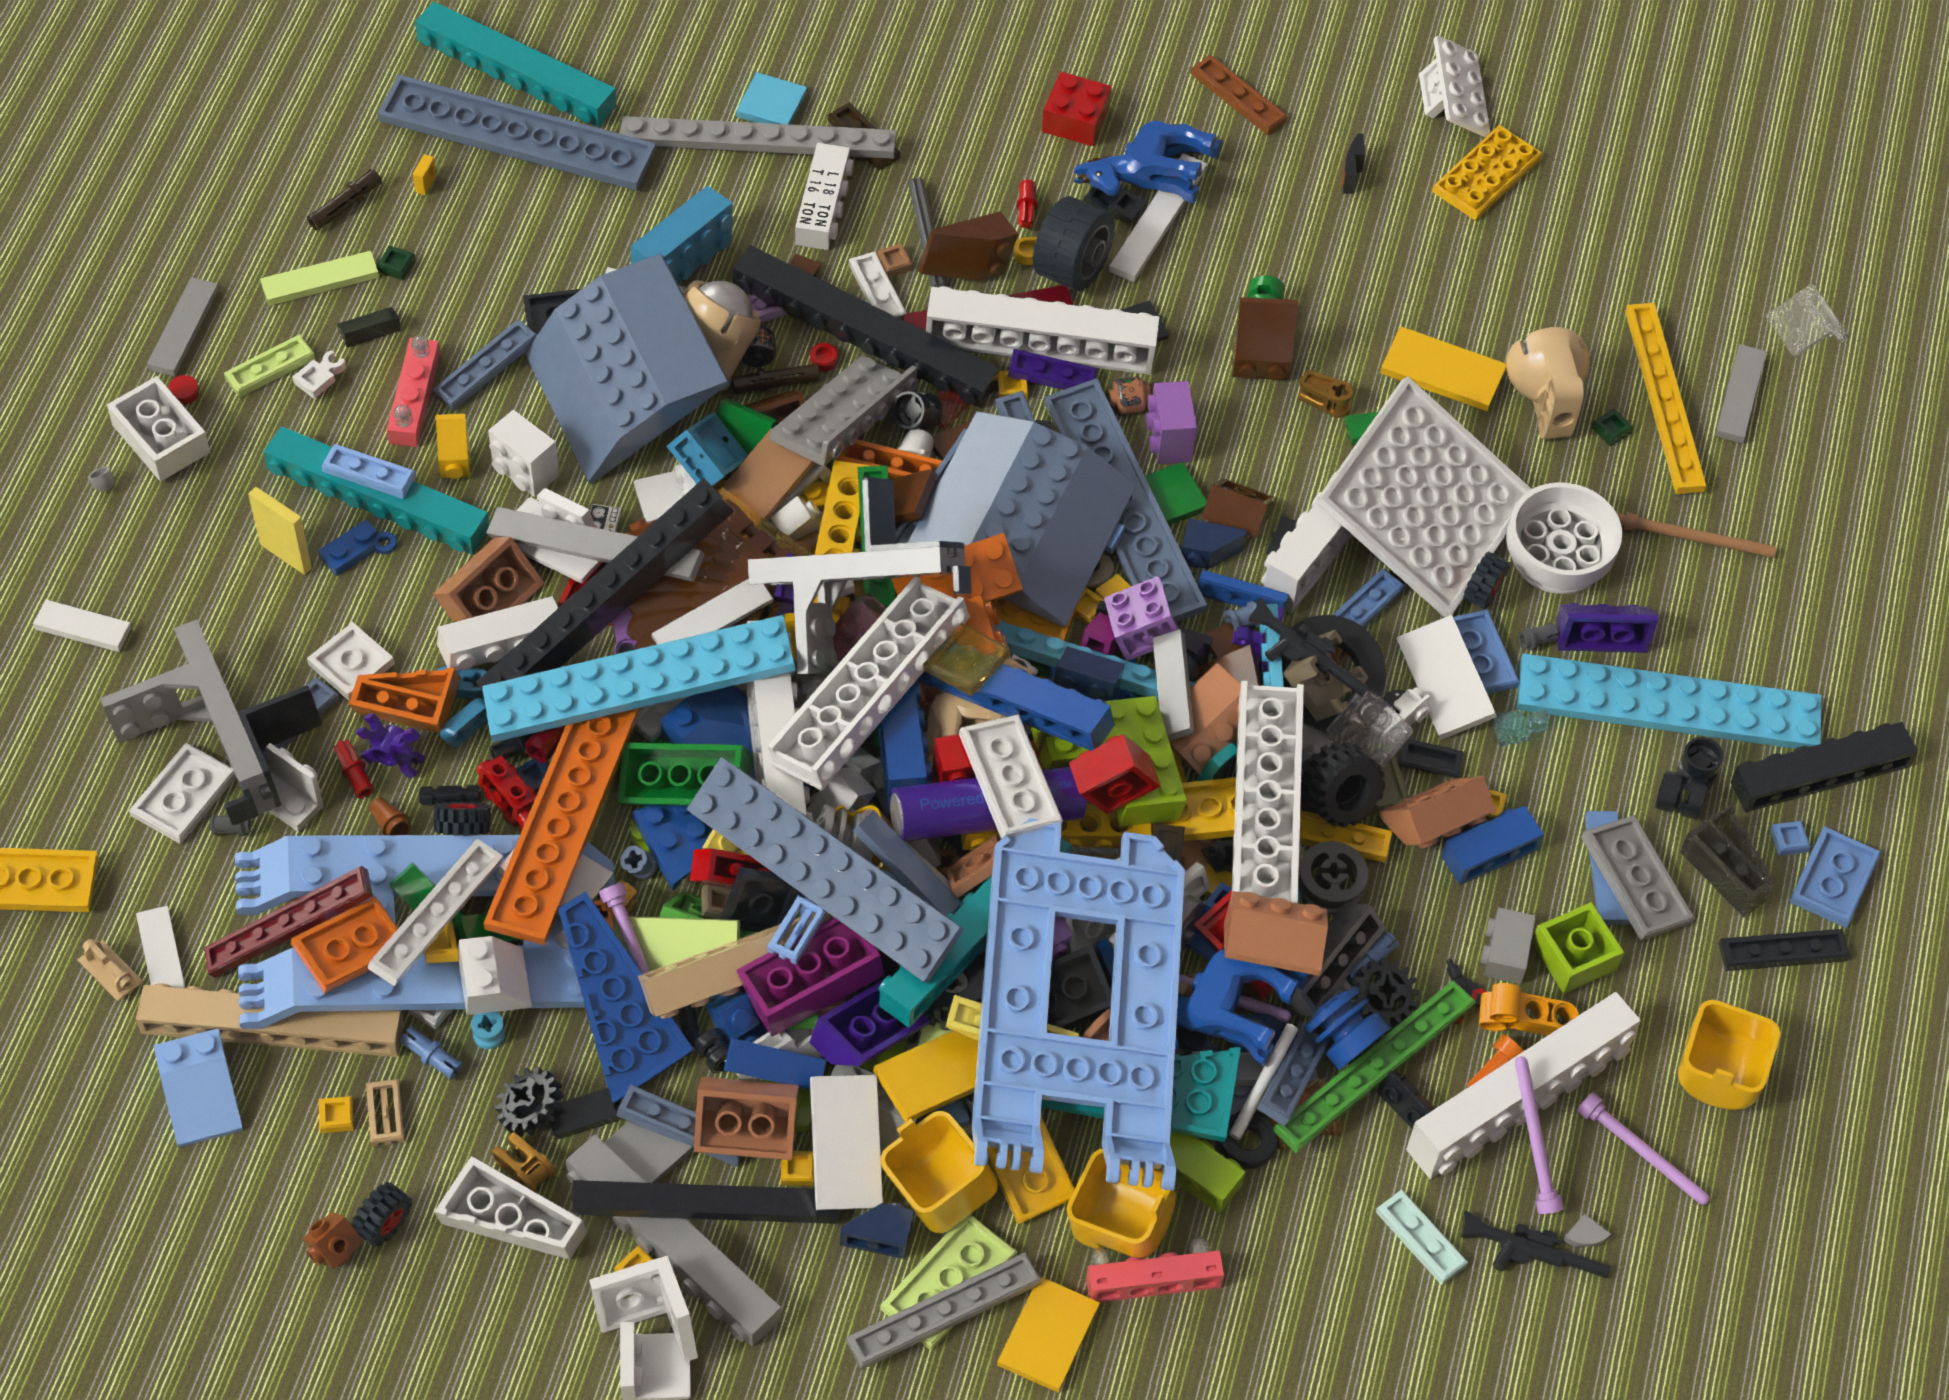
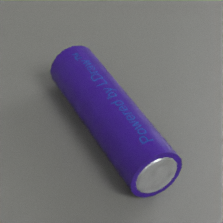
M1070 766L1042 770L1063 822L1082 820L1088 800L1079 794ZM977 778L895 787L891 790V822L894 832L904 842L997 830Z

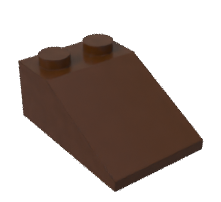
M1001 211L932 229L918 271L924 275L972 280L999 277L1006 271L1018 233Z
M1240 297L1232 347V377L1289 380L1293 359L1298 300Z

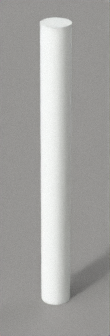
M1286 1024L1229 1132L1230 1137L1241 1140L1298 1031V1028L1294 1025Z

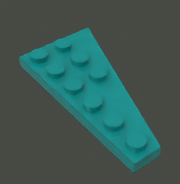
M1241 1047L1219 1052H1212V1050L1200 1051L1199 1054L1185 1056L1175 1054L1171 1132L1225 1142ZM1042 1099L1041 1107L1104 1119L1103 1107Z

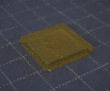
M961 623L923 663V667L927 673L973 696L1006 661L1011 653L1007 646Z

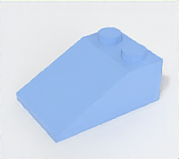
M219 1029L153 1045L178 1148L243 1131Z

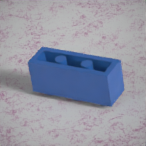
M1525 805L1515 810L1510 808L1503 811L1493 820H1486L1474 825L1472 829L1466 832L1449 836L1445 840L1441 857L1461 885L1539 850L1544 833Z

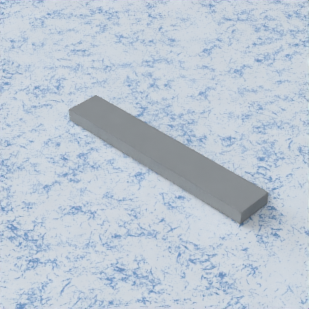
M1026 1252L847 1336L846 1342L860 1369L863 1370L1040 1285L1041 1279Z

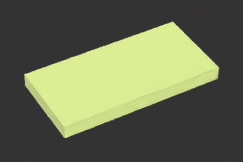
M614 916V933L623 945V947L625 948V950L628 952L622 933L618 926L617 920ZM629 916L649 971L740 939V920Z
M970 1214L946 1233L880 1305V1310L890 1317L1016 1257L1018 1251ZM953 1327L921 1341V1343L932 1351Z

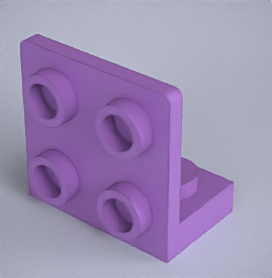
M1159 576L1104 598L1115 640L1126 661L1154 651V637L1179 630L1170 611L1163 583Z

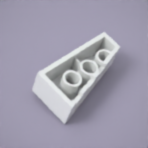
M472 1156L434 1211L443 1225L569 1260L588 1232L581 1218Z

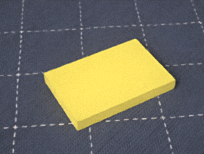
M255 487L248 495L260 545L306 575L312 569L301 516L261 489Z

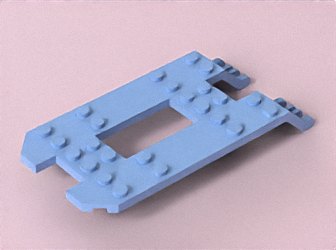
M1030 818L1029 820H1027V821L1024 822L1023 824L1029 823V822H1033V821H1037V820H1039V819H1032V818ZM1060 822L1043 826L1044 829L1008 838L1005 836L996 843L993 856L972 1116V1135L975 1148L974 1165H987V1147L998 1150L996 1156L997 1168L1005 1169L1007 1150H1010V1169L1018 1171L1021 1167V1151L1030 1152L1029 1170L1032 1173L1041 1174L1044 1161V1146L1040 1130L1041 1103L1043 1099L1104 1108L1102 1148L1107 1166L1106 1182H1119L1121 1176L1120 1164L1129 1165V1185H1138L1139 1170L1142 1167V1186L1150 1188L1153 1185L1154 1179L1153 1169H1160L1162 1171L1161 1188L1173 1191L1176 1165L1170 1146L1185 869L1177 860L1173 861L1163 849L1164 845L1156 836L1124 832L1121 838L1120 860L1060 852L1062 825ZM1055 916L1116 925L1109 1041L1047 1033Z
M520 835L285 836L254 852H239L235 854L236 867L241 869L259 867L255 871H239L235 874V881L238 883L236 885V894L239 896H257L260 894V897L255 899L243 898L236 902V912L239 915L261 914L293 898H300L363 866L369 872L373 897L376 896L395 923L394 897L400 896L390 887L389 883L414 862L437 885L476 839H479L503 855V858L497 868L472 896H495L503 877L498 872L499 867L515 848ZM587 842L583 854L613 872L612 879L605 888L614 885L613 861ZM559 913L546 946L523 940L524 946H519L523 948L532 1003L531 1008H585L569 949L559 946L553 939L563 929ZM290 948L260 963L243 964L238 967V978L243 981L263 979V982L258 984L246 983L239 986V995L241 996L239 998L240 1008L249 1010L264 1007V1010L259 1013L246 1012L240 1015V1027L243 1029H262L298 1012L466 1009L459 962L426 963L424 952L395 986L374 972L369 971L326 994L294 948Z

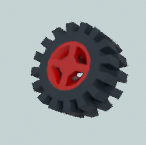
M1488 551L1482 557L1480 564L1478 563L1475 572L1471 575V579L1468 581L1467 588L1464 591L1463 599L1482 609H1486L1495 598L1501 584H1503L1510 568V562Z
M444 802L435 804L433 831L439 834H453L455 836L487 834L490 832L491 806L483 803L476 804V802Z
M385 1182L384 1185L380 1184L376 1191L373 1190L370 1193L368 1199H364L362 1202L364 1205L357 1209L356 1213L358 1215L353 1217L352 1226L372 1246H381L384 1240L387 1242L391 1238V1234L395 1235L398 1231V1226L403 1225L405 1222L404 1217L409 1215V1209L413 1204L411 1203L412 1198L391 1182Z

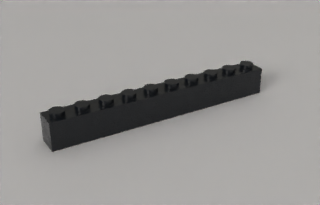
M752 245L749 246L733 268V284L739 286L745 293L758 297L767 305L783 308V311L788 315L808 322L814 328L824 330L836 336L840 341L848 342L860 348L864 353L874 355L886 361L890 366L906 371L913 365L918 368L917 379L933 384L939 390L949 392L961 398L967 404H973L982 408L998 383L999 367Z
M703 478L476 681L478 686L483 691L482 686L562 667L658 581L671 567L734 513L733 508Z

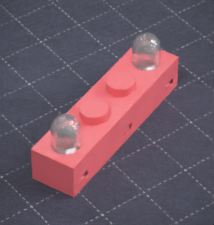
M417 335L409 339L387 426L389 444L418 447L440 358L438 341L428 340L423 335Z
M1198 1236L1190 1242L1191 1254L1178 1255L1177 1253L1169 1252L1161 1254L1158 1258L1137 1259L1131 1257L1124 1262L1112 1263L1110 1252L1105 1248H1098L1092 1253V1265L1087 1268L1086 1283L1089 1298L1098 1302L1221 1288L1224 1271L1220 1250L1210 1251L1207 1239Z

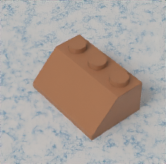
M494 537L432 595L447 615L455 622L521 605L542 587L545 582L512 537Z
M1218 663L1211 667L1190 688L1195 733L1169 741L1171 749L1192 771L1201 774L1212 757L1238 738L1241 684Z
M1484 776L1447 780L1378 811V815L1405 845H1418L1419 848H1425L1437 843L1436 838L1441 835L1449 837L1462 831L1461 826L1463 825L1473 826L1486 821L1485 815L1496 811Z
M1232 891L1224 921V958L1320 976L1328 931L1327 909L1320 908L1314 904L1303 905L1293 903L1283 898L1262 897L1252 892Z
M701 1077L697 1089L693 1152L792 1160L799 1085Z

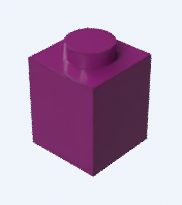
M1101 612L1097 614L1084 630L1081 646L1107 655H1115L1120 647L1115 640L1109 616Z

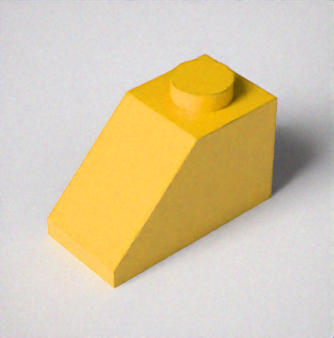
M466 414L436 415L438 462L441 478L458 479L460 477H470V443Z

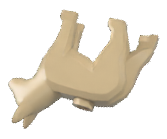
M1002 643L997 659L1010 667L1024 669L1034 676V672L1031 669L1011 659V654L1006 651V646ZM944 691L937 694L930 705L928 715V753L926 755L928 757L927 762L931 763L932 772H934L932 765L935 738L959 734L963 723L975 725L1005 718L1006 716Z

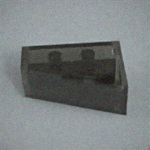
M1731 802L1687 833L1680 853L1743 917H1746L1767 901L1775 883L1759 852L1753 849L1748 839L1749 833L1746 827H1742L1735 814L1736 808L1733 802Z

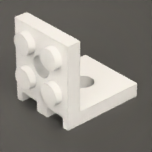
M668 1255L589 1280L597 1319L602 1333L620 1328V1322L634 1321L636 1323L667 1313L684 1361L687 1362L698 1358L690 1314ZM633 1294V1296L629 1298L622 1299L627 1295Z

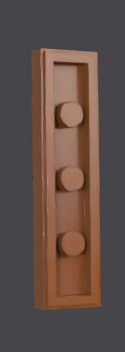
M1211 54L1191 68L1192 76L1267 136L1287 122V115Z

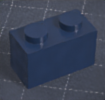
M1067 646L1056 666L1053 682L1066 689H1075L1082 695L1094 700L1111 701L1114 700L1120 688L1125 664Z

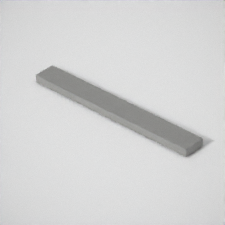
M502 507L496 508L486 532L491 538L512 537L515 543L605 563L613 560L637 538V536ZM692 549L664 575L694 582L705 554L701 550Z

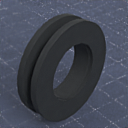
M1318 615L1304 619L1291 627V629L1305 640L1308 637L1299 633V628L1302 624L1307 625L1317 636L1336 630L1342 639V643L1335 647L1347 653L1353 661L1355 668L1358 666L1362 667L1369 677L1364 683L1369 687L1364 697L1359 696L1353 691L1347 698L1341 701H1347L1349 705L1344 712L1316 722L1303 703L1304 724L1326 733L1343 731L1364 719L1376 706L1383 693L1386 667L1382 651L1373 636L1361 625L1350 619L1335 615ZM1281 655L1283 673L1292 661ZM1283 675V686L1292 688Z

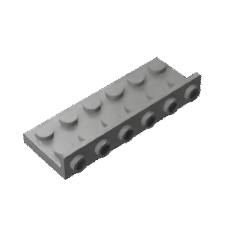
M861 355L776 425L770 432L769 440L824 467L832 459H837L846 447L852 446L860 435L864 432L867 433L874 423L882 420L887 412L891 410L892 402L901 392L915 391L918 385V379H916L918 368L912 365L903 374H900L897 370L890 369L877 363L872 358Z

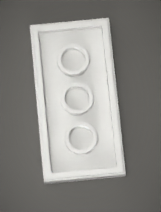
M1452 615L1396 637L1417 688L1422 692L1423 697L1427 694L1430 695L1429 715L1440 740L1497 717Z
M1019 714L960 728L959 736L1001 839L1005 836L1010 838L1044 829L1043 826L1063 822ZM1030 818H1032V819H1039V820H1037V821H1033V822H1029V823L1023 824L1024 822H1026V821L1029 820Z
M877 1075L811 1077L810 1091L816 1210L872 1209L883 1203Z

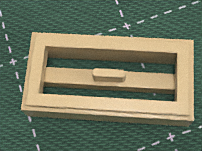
M399 1079L366 1083L372 1147L378 1146V1143L390 1145L392 1144L391 1141L405 1143ZM387 1088H393L396 1132L392 1133L390 1130ZM379 1089L384 1134H377L374 1090Z

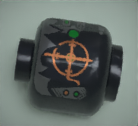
M760 324L758 333L741 359L745 364L754 368L770 364L776 355L775 334L762 324Z

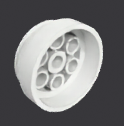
M1549 483L1528 491L1515 504L1507 527L1506 541L1517 571L1528 583L1546 592L1571 594L1590 587L1610 571L1622 542V527L1616 511L1596 492L1571 483Z

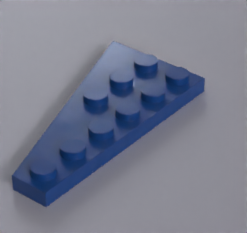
M753 767L751 777L756 780L755 769ZM649 805L635 810L632 813V819L673 891L680 886L683 879L691 874L694 849H703L702 847L713 828L686 810L688 806Z
M585 891L560 907L558 912L606 1085L614 1105L624 1098L630 1085L640 1088L692 1053L694 1049L672 1017L661 1019L660 1016L656 1017L650 1013L638 976L642 975L641 971Z

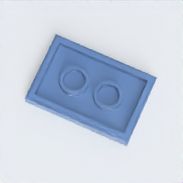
M1486 609L1453 617L1487 695L1517 688L1520 681L1489 610Z
M1824 826L1789 902L1847 928L1880 857L1881 851Z

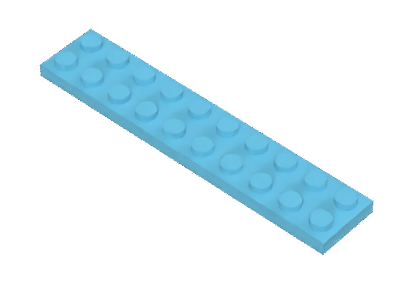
M780 615L484 685L482 688L490 736L494 743L796 671L784 616Z
M1523 653L1520 659L1517 710L1794 749L1801 746L1811 747L1821 743V695Z

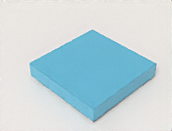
M756 72L736 110V117L755 123L791 125L807 94V87Z

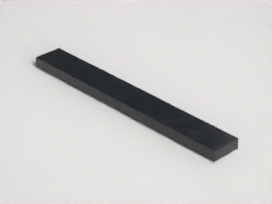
M573 1180L572 1184L573 1215L837 1224L839 1219V1210H816L815 1189L584 1180Z

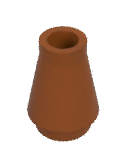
M382 797L376 798L370 803L369 811L373 814L383 835H407L409 833L411 824L407 814L389 804Z

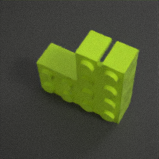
M1156 696L1104 701L1111 707L1115 726L1101 745L1105 744L1111 737L1124 734L1150 755L1161 785L1160 788L1115 810L1119 827L1179 820L1187 800ZM1031 727L1037 752L1041 751L1039 760L1042 770L1069 767V762L1078 758L1081 753L1088 751V749Z

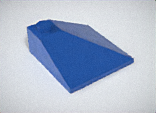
M735 686L691 695L682 700L661 719L660 737L665 742L668 741L672 744L743 745L753 754L747 696Z

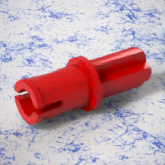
M1029 179L1020 182L1019 198L1016 201V207L1019 210L1018 225L1020 228L1026 229L1032 228L1035 211L1038 208L1036 200L1037 184Z
M349 740L338 741L334 746V751L343 768L342 775L348 778L357 798H365L371 795L375 788L364 770L366 767L364 761L359 760Z

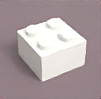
M512 410L488 430L493 468L499 474H505L512 479L521 491L526 490L536 497L544 488L559 477L556 441L515 410Z

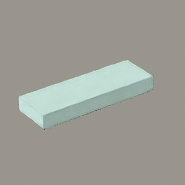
M1400 1190L1377 1208L1376 1213L1441 1285L1467 1266V1260L1403 1190Z

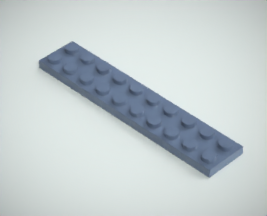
M399 74L377 113L378 121L636 191L656 152V143Z
M1096 378L1045 396V407L1058 433L1088 446L1136 484L1118 523L1125 525V532L1114 550L1130 586L1132 587L1159 576L1163 583L1170 611L1176 622L1206 612L1207 604L1098 379Z
M723 757L719 759L686 809L923 982H930L964 931V928Z

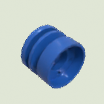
M1357 985L1331 998L1315 1012L1311 1021L1304 1027L1310 1034L1322 1026L1325 1031L1314 1040L1317 1044L1329 1038L1335 1042L1326 1055L1338 1070L1346 1066L1391 1029L1390 1025L1378 1011L1366 1018L1363 1017L1361 1012L1370 1002L1367 998L1354 1006L1351 1000L1361 992Z

